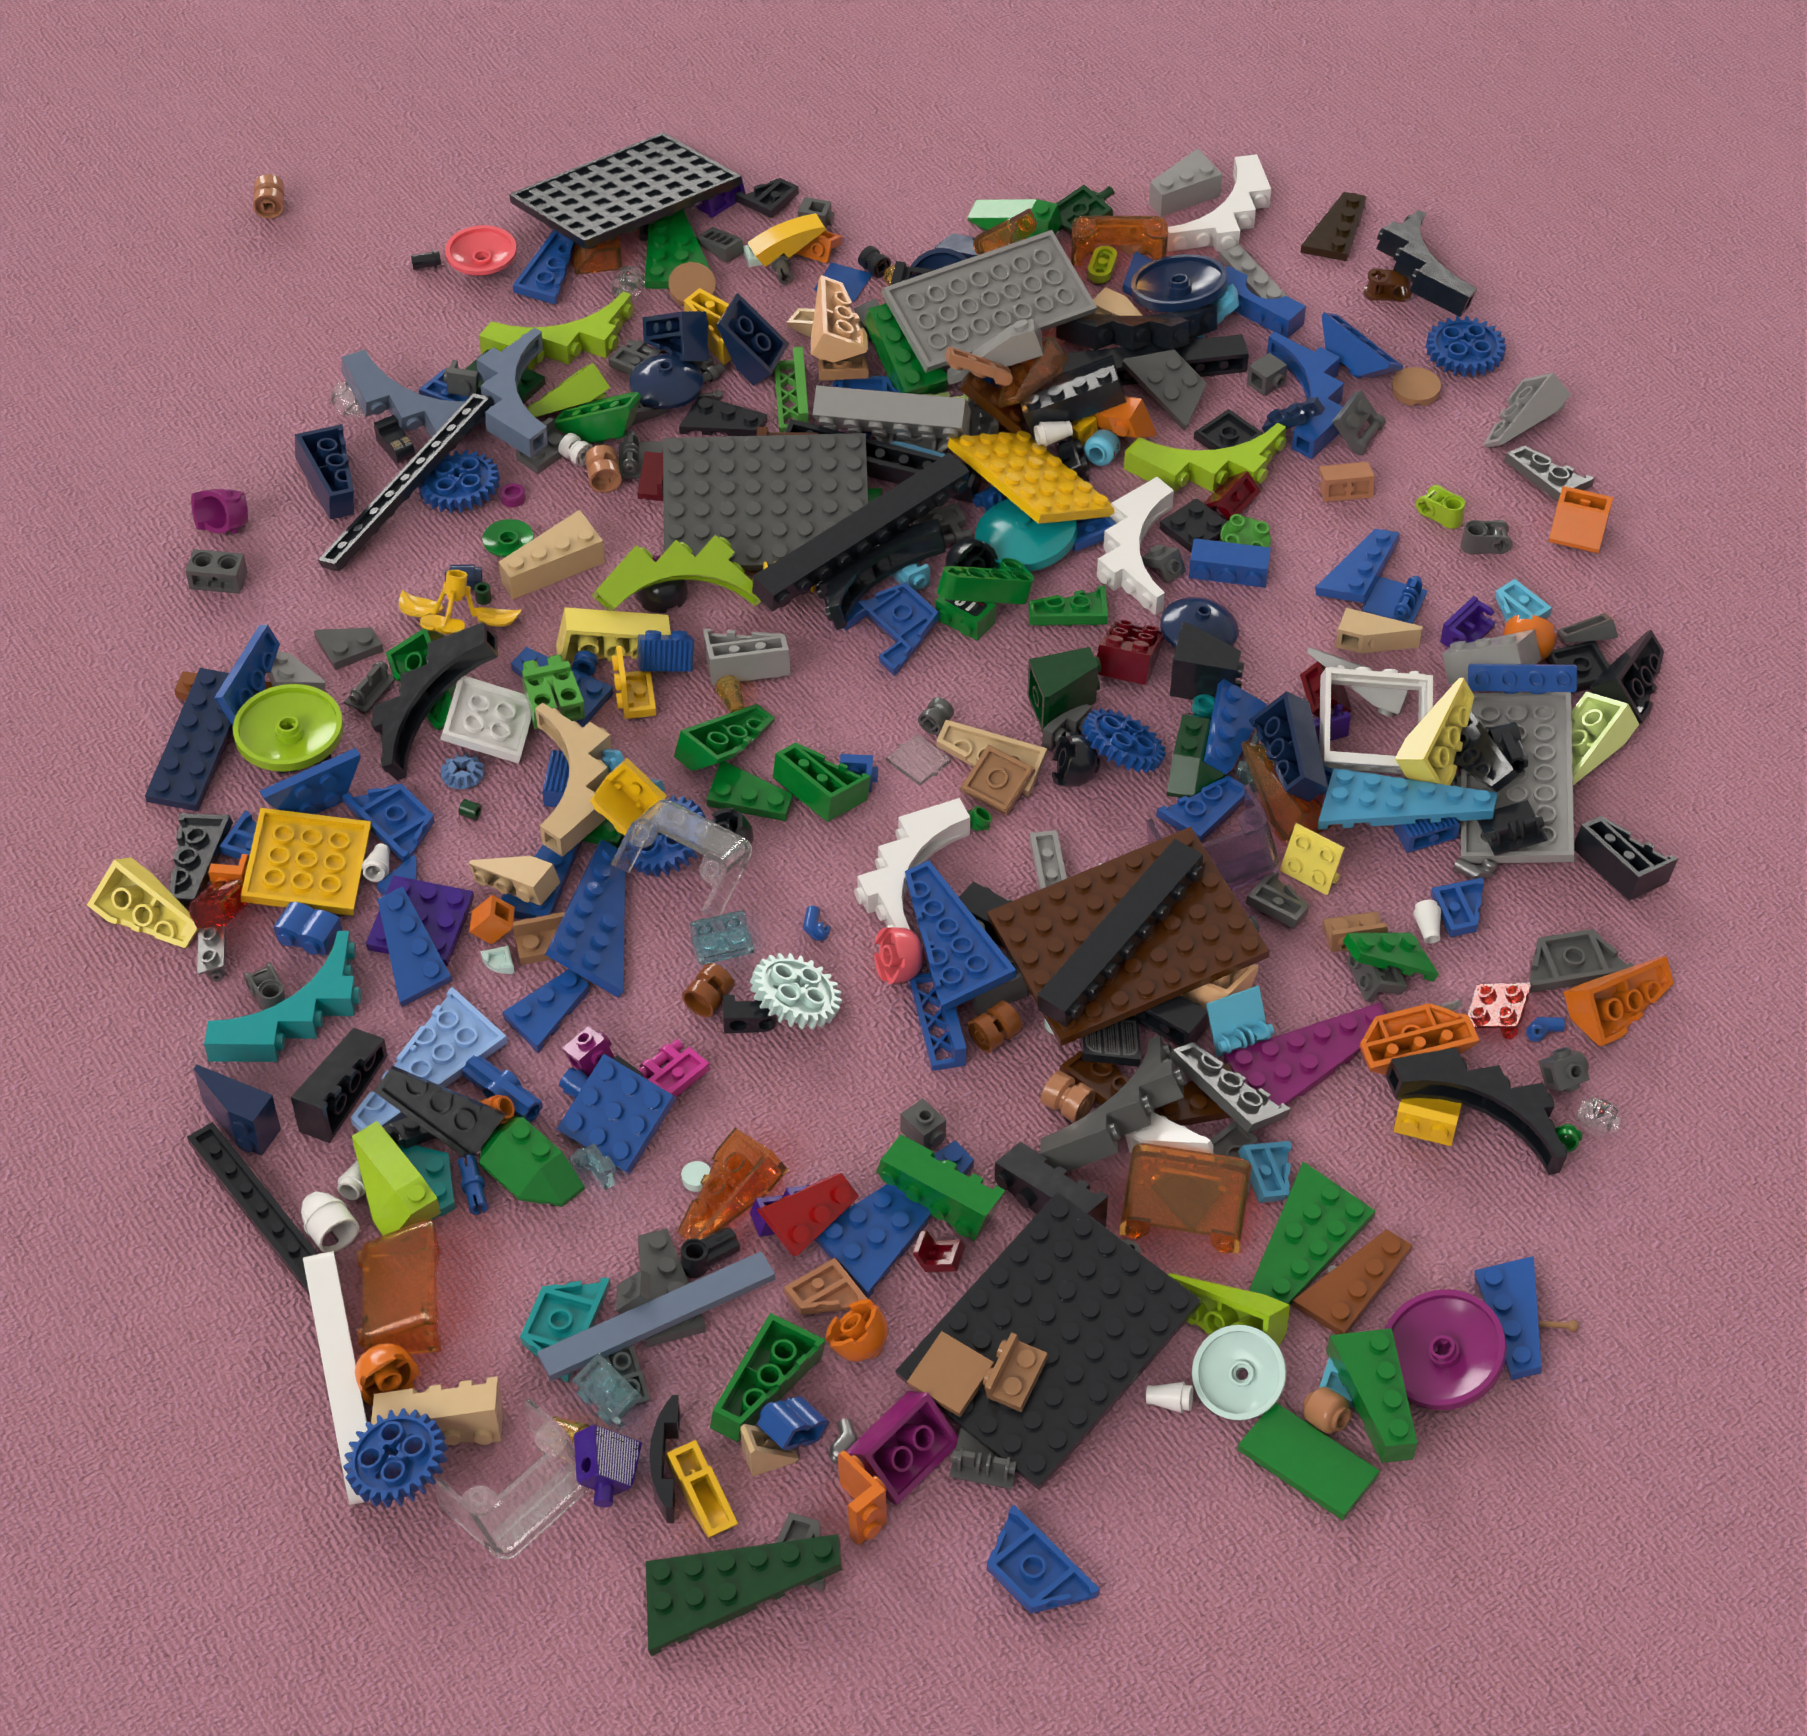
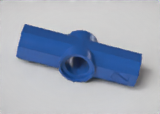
M473 1055L466 1061V1065L462 1070L463 1077L481 1089L486 1099L495 1095L507 1096L514 1104L515 1116L524 1117L530 1122L538 1117L540 1110L543 1108L542 1101L523 1088L519 1079L511 1071L506 1069L500 1071L480 1055Z

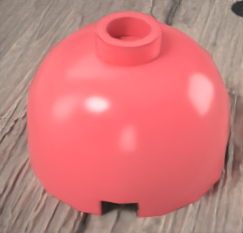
M886 927L878 932L875 944H880L879 953H874V960L880 979L882 981H889L888 984H900L908 982L917 976L923 966V961L926 959L924 946L918 936L913 931L900 927Z

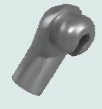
M1459 858L1454 865L1455 871L1472 880L1482 877L1483 879L1491 878L1495 875V869L1497 868L1496 861L1492 859H1484L1482 865L1475 866Z
M842 1419L837 1423L840 1436L833 1442L829 1452V1459L834 1464H838V1454L843 1450H848L857 1441V1436L850 1419Z

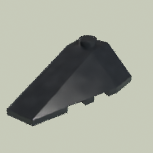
M1652 630L1645 632L1604 670L1590 687L1593 694L1629 704L1639 724L1643 723L1652 709L1653 703L1649 699L1650 695L1656 691V685L1653 681L1655 675L1660 673L1664 650Z

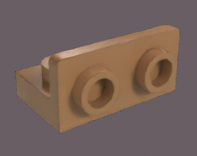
M1378 911L1323 919L1322 928L1330 952L1349 951L1343 942L1348 933L1388 932L1387 923H1381Z
M565 912L513 922L514 938L521 965L551 960L545 953Z
M1011 1332L1008 1340H1002L996 1354L998 1360L994 1368H988L983 1379V1385H985L987 1398L1022 1412L1048 1359V1353L1019 1341L1018 1335Z

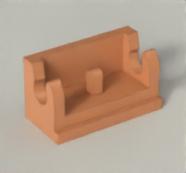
M1369 462L1319 466L1321 483L1318 484L1323 502L1373 498L1375 476Z

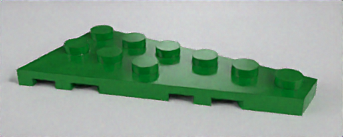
M683 209L677 211L672 216L662 217L656 220L655 223L649 224L645 289H668L669 276L680 264L695 262L710 269Z
M1302 1162L1249 1291L1267 1295L1291 1306L1293 1300L1302 1294L1375 1216V1210L1305 1162Z

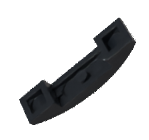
M672 1395L661 1410L653 1429L650 1445V1469L654 1496L658 1508L667 1523H674L676 1494L674 1479H664L666 1439H679V1395Z

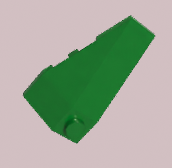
M1038 199L976 200L967 217L969 222L988 233H994L1000 237L1001 241L1009 242L1010 244L1050 230L1056 235L1062 223L1058 204Z
M423 628L385 652L392 674L396 680L400 682V674L426 665L428 643L445 637V635ZM456 683L442 695L426 716L436 730L440 731L444 728Z
M758 704L680 730L674 757L691 771L736 757L774 722L775 717Z

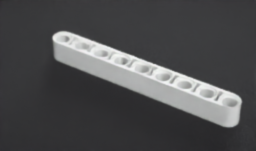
M334 1251L303 1257L344 1481L349 1505L351 1506L364 1503L360 1495L355 1494L345 1478L348 1474L343 1466L349 1462L344 1455L345 1453L353 1452L349 1442L359 1441L356 1432L361 1431L365 1433L368 1429L365 1424L367 1418L364 1403L355 1377L356 1362Z

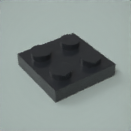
M1196 498L1160 521V530L1192 553L1194 538L1219 541L1221 539L1222 527L1227 520Z

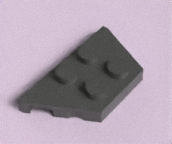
M1175 350L1124 359L1122 361L1123 368L1185 431L1206 389L1207 383Z
M1593 929L1540 937L1536 944L1528 992L1532 993L1580 985L1635 965L1631 962L1626 964L1617 956L1618 951L1610 944L1605 943L1602 937Z

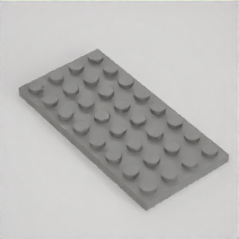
M1052 230L884 287L881 292L925 373L949 365L945 358V352L949 346L972 353L1019 320L1034 319L1042 332L1093 314L1097 309Z
M1530 692L1515 694L1473 693L1475 697L1471 711L1488 732V728L1516 722L1521 734V744L1528 758V767L1523 769L1522 773H1518L1519 776L1508 785L1496 792L1498 796L1495 809L1528 800L1536 817L1542 816L1545 826L1542 829L1548 841L1494 856L1477 820L1461 821V859L1470 863H1482L1484 859H1492L1496 863L1574 862L1571 692H1546L1544 694H1532ZM1461 769V787L1495 792Z

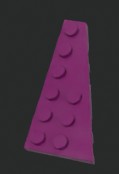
M1381 1002L1255 1043L1252 1046L1249 1045L1246 1048L1234 1050L1229 1054L1224 1053L1223 1061L1225 1064L1230 1063L1232 1072H1238L1246 1078L1244 1083L1254 1090L1258 1091L1261 1088L1270 1094L1269 1100L1278 1106L1282 1103L1288 1106L1295 1098L1304 1096L1335 1073V1069L1343 1063L1347 1064L1353 1060L1354 1055L1361 1051L1359 1047L1360 1042L1364 1038L1373 1019L1376 1016L1388 1013Z

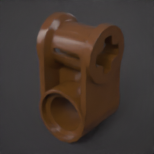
M1373 268L1368 272L1367 278L1369 282L1364 288V295L1368 299L1404 302L1411 297L1412 292H1410L1411 283L1409 278L1394 270Z

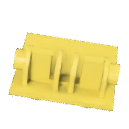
M1296 823L1279 871L1328 895L1332 883L1336 884L1340 878L1337 868L1344 847Z

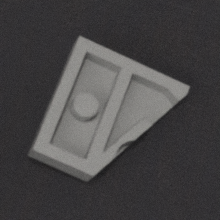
M278 651L271 672L267 673L272 687L286 684H302L318 688L322 691L325 689V680L290 653Z

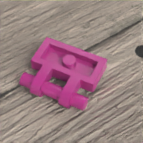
M676 1039L671 1044L666 1043L659 1049V1053L652 1059L643 1061L638 1070L643 1073L644 1078L649 1077L648 1080L677 1097L707 1073L710 1067L709 1062L690 1047L679 1053L683 1049V1044ZM665 1062H669L662 1069L660 1068V1066L663 1065Z

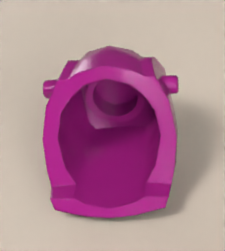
M209 489L191 494L192 514L198 530L206 529L214 533L232 531V534H237L238 528L244 527L248 522V506L245 494L242 491Z

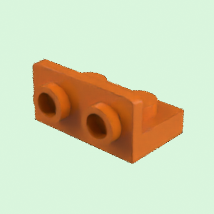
M824 231L795 254L827 263L830 260L831 250L841 245L842 235Z

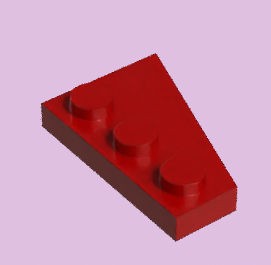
M836 1173L807 1186L801 1191L787 1195L770 1205H765L756 1210L790 1254L798 1256L859 1195L842 1173Z

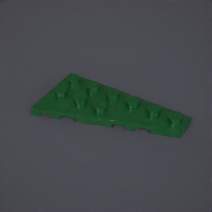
M839 1535L646 1561L648 1651L650 1656L662 1652L661 1648L676 1641L680 1644L690 1639L689 1635L705 1628L711 1630L757 1609V1605L771 1598L777 1600L785 1596L786 1591L802 1584L805 1586L810 1585L842 1570Z

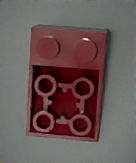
M1128 620L1114 621L1098 646L1097 656L1101 663V672H1098V675L1146 685L1151 677L1164 639L1162 631L1151 625L1136 626Z

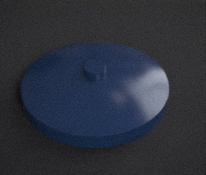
M1194 254L1173 255L1154 260L1141 267L1131 279V290L1134 300L1145 308L1160 312H1180L1203 307L1217 300L1225 292L1228 285L1227 271L1219 261L1207 256Z

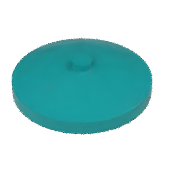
M1006 499L991 507L981 517L975 530V539L984 541L994 548L998 556V560L995 559V568L999 569L1003 558H1011L1021 562L1031 572L1046 568L1061 560L1075 544L1078 529L1076 520L1038 524L1010 499Z

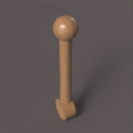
M1570 1320L1569 1322L1538 1321L1539 1327L1566 1328L1571 1332H1576L1579 1329V1324L1576 1320Z

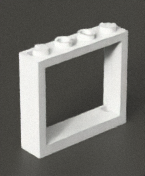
M1342 665L1326 667L1321 674L1319 748L1323 765L1331 769L1404 775L1395 760L1396 756L1330 751L1331 684L1419 691V724L1433 708V675L1419 674V671H1411L1409 674L1398 673V670L1385 669L1382 672L1372 671L1369 667H1358L1355 670L1345 669Z

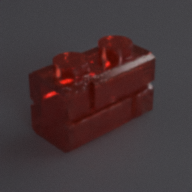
M241 879L229 880L228 882H213L197 896L189 906V914L194 920L195 926L200 929L211 926L220 927L228 924L230 920L248 905V903L241 902L244 882Z

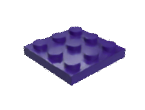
M393 875L386 894L402 886L404 887L445 966H448L474 900L473 891ZM379 910L367 939L366 947L370 951L389 954Z

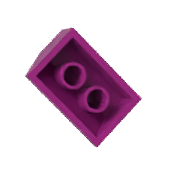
M908 1391L846 1452L850 1456H857L863 1463L865 1470L872 1477L877 1476L884 1483L886 1498L893 1504L898 1505L956 1448L958 1436L929 1393Z

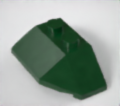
M1186 713L1182 715L1172 758L1167 796L1178 798L1187 796L1189 798L1200 793L1201 788L1226 777V774L1204 762L1211 717Z

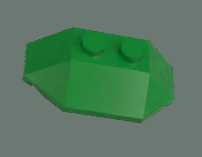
M635 391L582 404L576 408L564 409L555 419V428L565 434L574 433L580 437L581 441L588 443H601L610 438L620 439L627 434L628 428L635 420L641 395Z
M512 1117L507 1123L497 1126L481 1147L480 1166L520 1201L554 1204V1206L563 1207L585 1190V1186L564 1153L524 1117Z

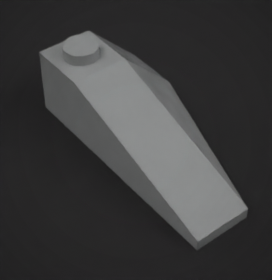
M1554 373L1523 379L1507 400L1509 407L1501 411L1499 416L1502 420L1493 426L1484 445L1486 448L1502 445L1550 415L1559 412L1564 408L1565 401L1571 393Z
M1309 647L1307 651L1308 654L1327 668L1337 667L1338 665L1344 666L1345 669L1354 670L1358 667H1366L1358 663L1345 661L1341 657ZM1350 686L1372 705L1379 707L1378 713L1393 717L1394 713L1400 714L1409 690Z

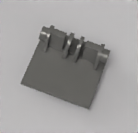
M628 431L624 435V442H619L621 478H640L645 451L662 453L663 441L639 442L638 435L634 431Z
M961 1428L956 1449L953 1450L952 1466L949 1477L1012 1490L1017 1462L1011 1461V1457H1007V1459L997 1457Z

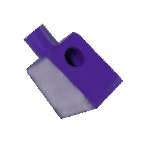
M594 1424L574 1433L576 1479L579 1485L595 1490V1506L606 1508L613 1505V1495L632 1487L642 1442Z

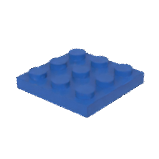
M603 1054L557 1127V1130L630 1174L677 1098Z

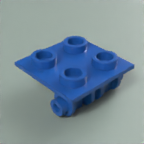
M1419 576L1410 577L1407 584L1379 577L1362 612L1413 624L1428 590L1422 589L1423 584Z

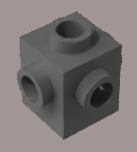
M1569 1047L1556 1049L1552 1052V1056L1538 1061L1546 1089L1559 1092L1562 1090L1564 1092L1574 1091L1581 1087V1083L1590 1080L1588 1075L1589 1064L1582 1052L1570 1050Z

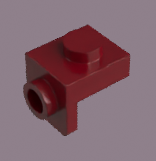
M920 1231L918 1240L913 1248V1256L925 1272H954L958 1270L965 1245L960 1239L934 1240L928 1231Z

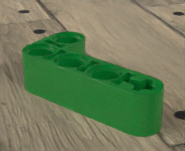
M1003 558L999 569L946 566L940 578L937 594L944 599L954 601L1026 604L1035 578L1021 562L1011 558Z

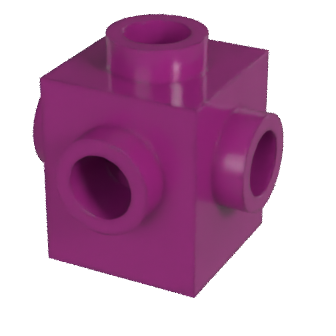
M589 1026L562 1048L571 1066L576 1070L581 1069L588 1077L603 1054L612 1059L614 1058L610 1049L612 1043L603 1032L597 1033Z

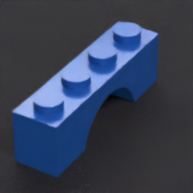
M1230 266L1225 268L1227 271V286L1233 284L1238 290L1239 306L1234 312L1286 338H1289L1304 325L1305 305L1288 296L1277 299L1258 297L1248 290L1246 274Z

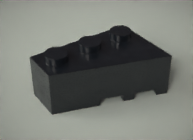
M1602 816L1582 824L1574 842V851L1626 899L1630 901L1669 882L1678 858L1669 855L1668 858L1653 850L1655 847L1653 844L1646 842L1644 845L1630 837L1631 832Z

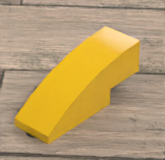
M816 213L785 221L766 230L749 241L748 244L757 259L766 267L783 253L790 258L823 233L826 228Z
M691 1441L667 1452L665 1460L706 1536L711 1538L738 1525L711 1465L708 1466L697 1441Z

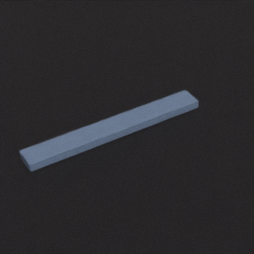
M760 1251L537 1352L538 1359L549 1380L553 1381L776 1280L775 1273L763 1252Z

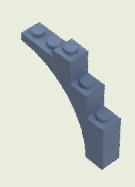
M536 328L522 335L521 338L507 346L503 351L500 352L493 347L476 360L478 379L484 382L481 385V395L490 396L494 403L485 412L486 430L530 458L548 445L547 426L529 412L517 392V385L523 371L531 360L543 351L542 332Z
M366 350L342 357L341 372L365 417L373 414L378 415L389 410L391 415L397 418L399 426L403 431L415 430L424 425L430 438H432L465 402L439 400L420 395L401 386L374 364ZM486 415L475 426L486 423Z

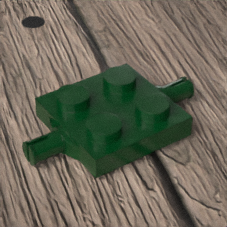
M1082 185L1056 204H1058L1062 219L1057 232L1060 230L1067 231L1077 240L1113 216V209L1105 203L1106 199L1115 194L1113 188L1108 186L1100 193L1090 190L1086 185Z

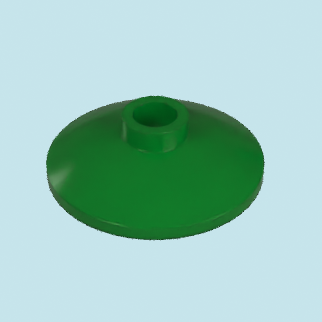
M515 519L500 520L486 528L482 536L485 549L498 557H507L534 539L531 527Z

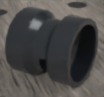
M874 246L864 248L858 257L859 265L869 270V273L875 278L883 277L891 266L890 258L880 254V251Z

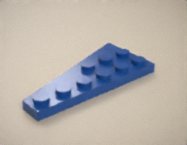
M601 839L545 953L546 956L617 998L623 993L625 854L623 851Z
M930 860L905 871L907 887L941 1013L1016 978V969Z
M956 1140L934 1153L935 1159L939 1161L948 1159L956 1163L958 1170L965 1175L974 1167V1159ZM886 1184L845 1210L815 1241L831 1259L836 1258L867 1299H869L874 1292L875 1286L888 1275L891 1266L898 1257L904 1255L919 1236L920 1231H923L927 1226L932 1214L929 1212V1209L919 1202L915 1203L909 1200L904 1192L896 1186Z

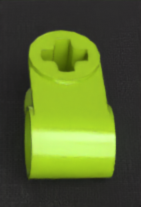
M1432 485L1428 489V493L1425 496H1420L1415 502L1416 509L1421 515L1442 524L1446 528L1455 529L1463 524L1464 498L1447 491L1439 485Z

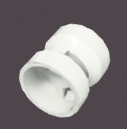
M568 433L561 440L558 451L562 456L571 458L574 464L581 467L586 464L585 455L593 446L586 441H581L580 437L576 434Z

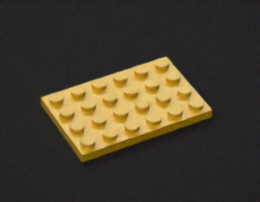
M1018 431L1017 434L999 432V434L982 433L976 436L961 435V437L949 438L947 447L1038 524L1110 517V515L1114 514V507L1111 506L1106 496L1099 494L1092 488L1093 486L1090 483L1082 480L1076 471L1069 469L1062 463L1060 458L1048 452L1044 445H1038L1028 432Z

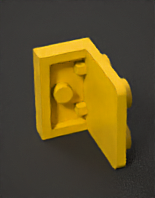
M616 646L617 655H612L613 671L619 672L614 674L615 690H621V693H616L618 709H623L624 719L656 716L651 671L625 672L622 647Z
M626 758L605 777L591 797L590 802L594 809L609 820L619 833L627 838H631L646 816L660 805L667 795Z
M1428 1098L1401 1099L1393 1132L1452 1146L1462 1103Z

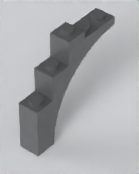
M1160 1035L1150 1038L1148 1050L1142 1064L1132 1078L1115 1095L1082 1119L1041 1138L1040 1154L1048 1158L1051 1167L1055 1169L1061 1166L1067 1171H1071L1118 1153V1140H1121V1136L1150 1126L1151 1113L1154 1112L1155 1108L1184 1098L1183 1086L1187 1085L1186 1078L1182 1069H1176L1172 1059L1169 1058L1172 1052L1169 1043L1164 1044Z

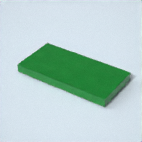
M1275 1403L1270 1410L1262 1415L1238 1444L1237 1449L1341 1520L1346 1518L1380 1473V1470L1278 1403Z

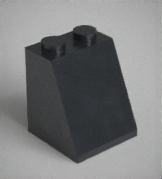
M1182 622L1173 658L1170 696L1193 700L1198 695L1206 694L1215 698L1217 685L1223 679L1242 689L1243 681L1238 680V678L1242 679L1245 663L1240 662L1241 651L1189 623Z

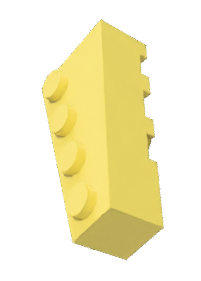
M565 607L556 642L557 655L560 654L564 662H573L577 652L586 650L594 653L598 659L607 658L608 662H611L612 655H617L616 646H621L623 656H631L632 659H637L638 634L645 635V632L648 630L660 631L661 635H671L669 616Z

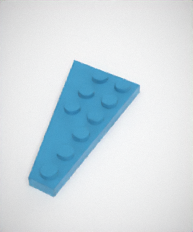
M1333 768L1318 821V830L1328 829V825L1342 824L1343 828H1352L1354 823L1367 822L1371 826L1415 824L1416 819H1430V823L1441 822V818L1455 817L1459 821L1493 819L1498 793Z

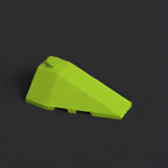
M1172 1273L1168 1274L1201 1299L1202 1305L1187 1321L1189 1324L1198 1325L1209 1335L1226 1326H1251L1269 1335L1278 1347L1282 1343L1287 1333L1289 1304L1256 1292Z

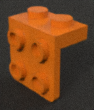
M843 1450L838 1454L839 1483L854 1498L848 1504L849 1538L859 1546L866 1539L874 1538L879 1533L881 1527L887 1523L886 1487L877 1476L872 1477L865 1470L863 1463L857 1456H850Z

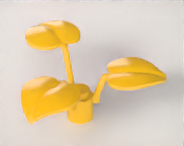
M449 570L446 572V582L443 584V589L437 602L413 596L402 590L398 603L400 610L404 614L422 617L420 619V626L422 628L447 635L465 629L464 621L451 618L453 602L461 601L465 594L471 615L477 617V621L480 623L484 622L486 625L504 627L512 624L521 614V609L474 608L470 594L471 587L466 586L468 574L461 570ZM445 595H447L449 602L446 616L436 615L442 612V601Z

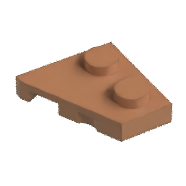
M836 1258L784 1286L785 1296L800 1315L850 1310L848 1307L850 1304L867 1299Z

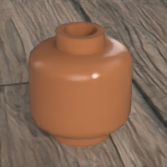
M1321 1387L1314 1392H1310L1304 1399L1303 1407L1306 1422L1322 1432L1332 1434L1342 1431L1348 1425L1351 1418L1350 1404L1347 1398L1327 1387Z

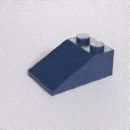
M738 293L733 297L716 325L736 369L753 386L772 374L789 345Z
M196 1064L193 1069L205 1107L241 1150L248 1153L254 1152L262 1156L281 1130L273 1095Z

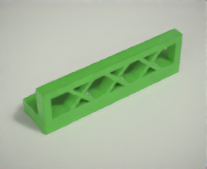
M793 347V360L779 361L775 367L779 432L786 431L788 424H784V422L790 417L809 423L803 347ZM794 369L788 376L780 372V370ZM787 384L794 387L790 392L782 388ZM789 400L796 404L791 409L784 406Z

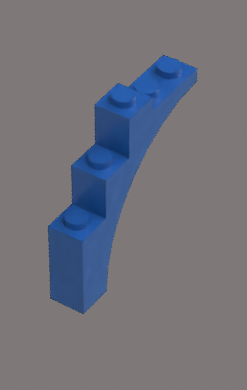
M1273 332L1268 337L1267 354L1271 353L1287 364L1286 369L1295 376L1302 386L1306 397H1318V400L1325 407L1321 415L1307 419L1304 424L1298 425L1293 431L1291 449L1313 459L1339 434L1332 421L1343 408L1339 403L1342 401L1344 383L1336 379L1340 357L1321 347L1314 352Z

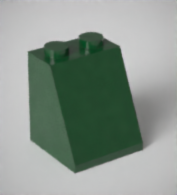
M1090 647L1029 659L1027 696L1042 733L1044 727L1063 713L1086 704L1092 705L1096 702V694L1100 690L1098 672H1101V663L1098 656L1094 657Z

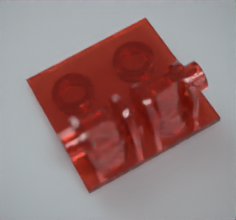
M1532 983L1477 984L1467 1014L1474 1028H1500L1503 1037L1506 1039H1513L1517 1036L1519 1024L1522 1022L1525 1013V1005L1529 1001Z

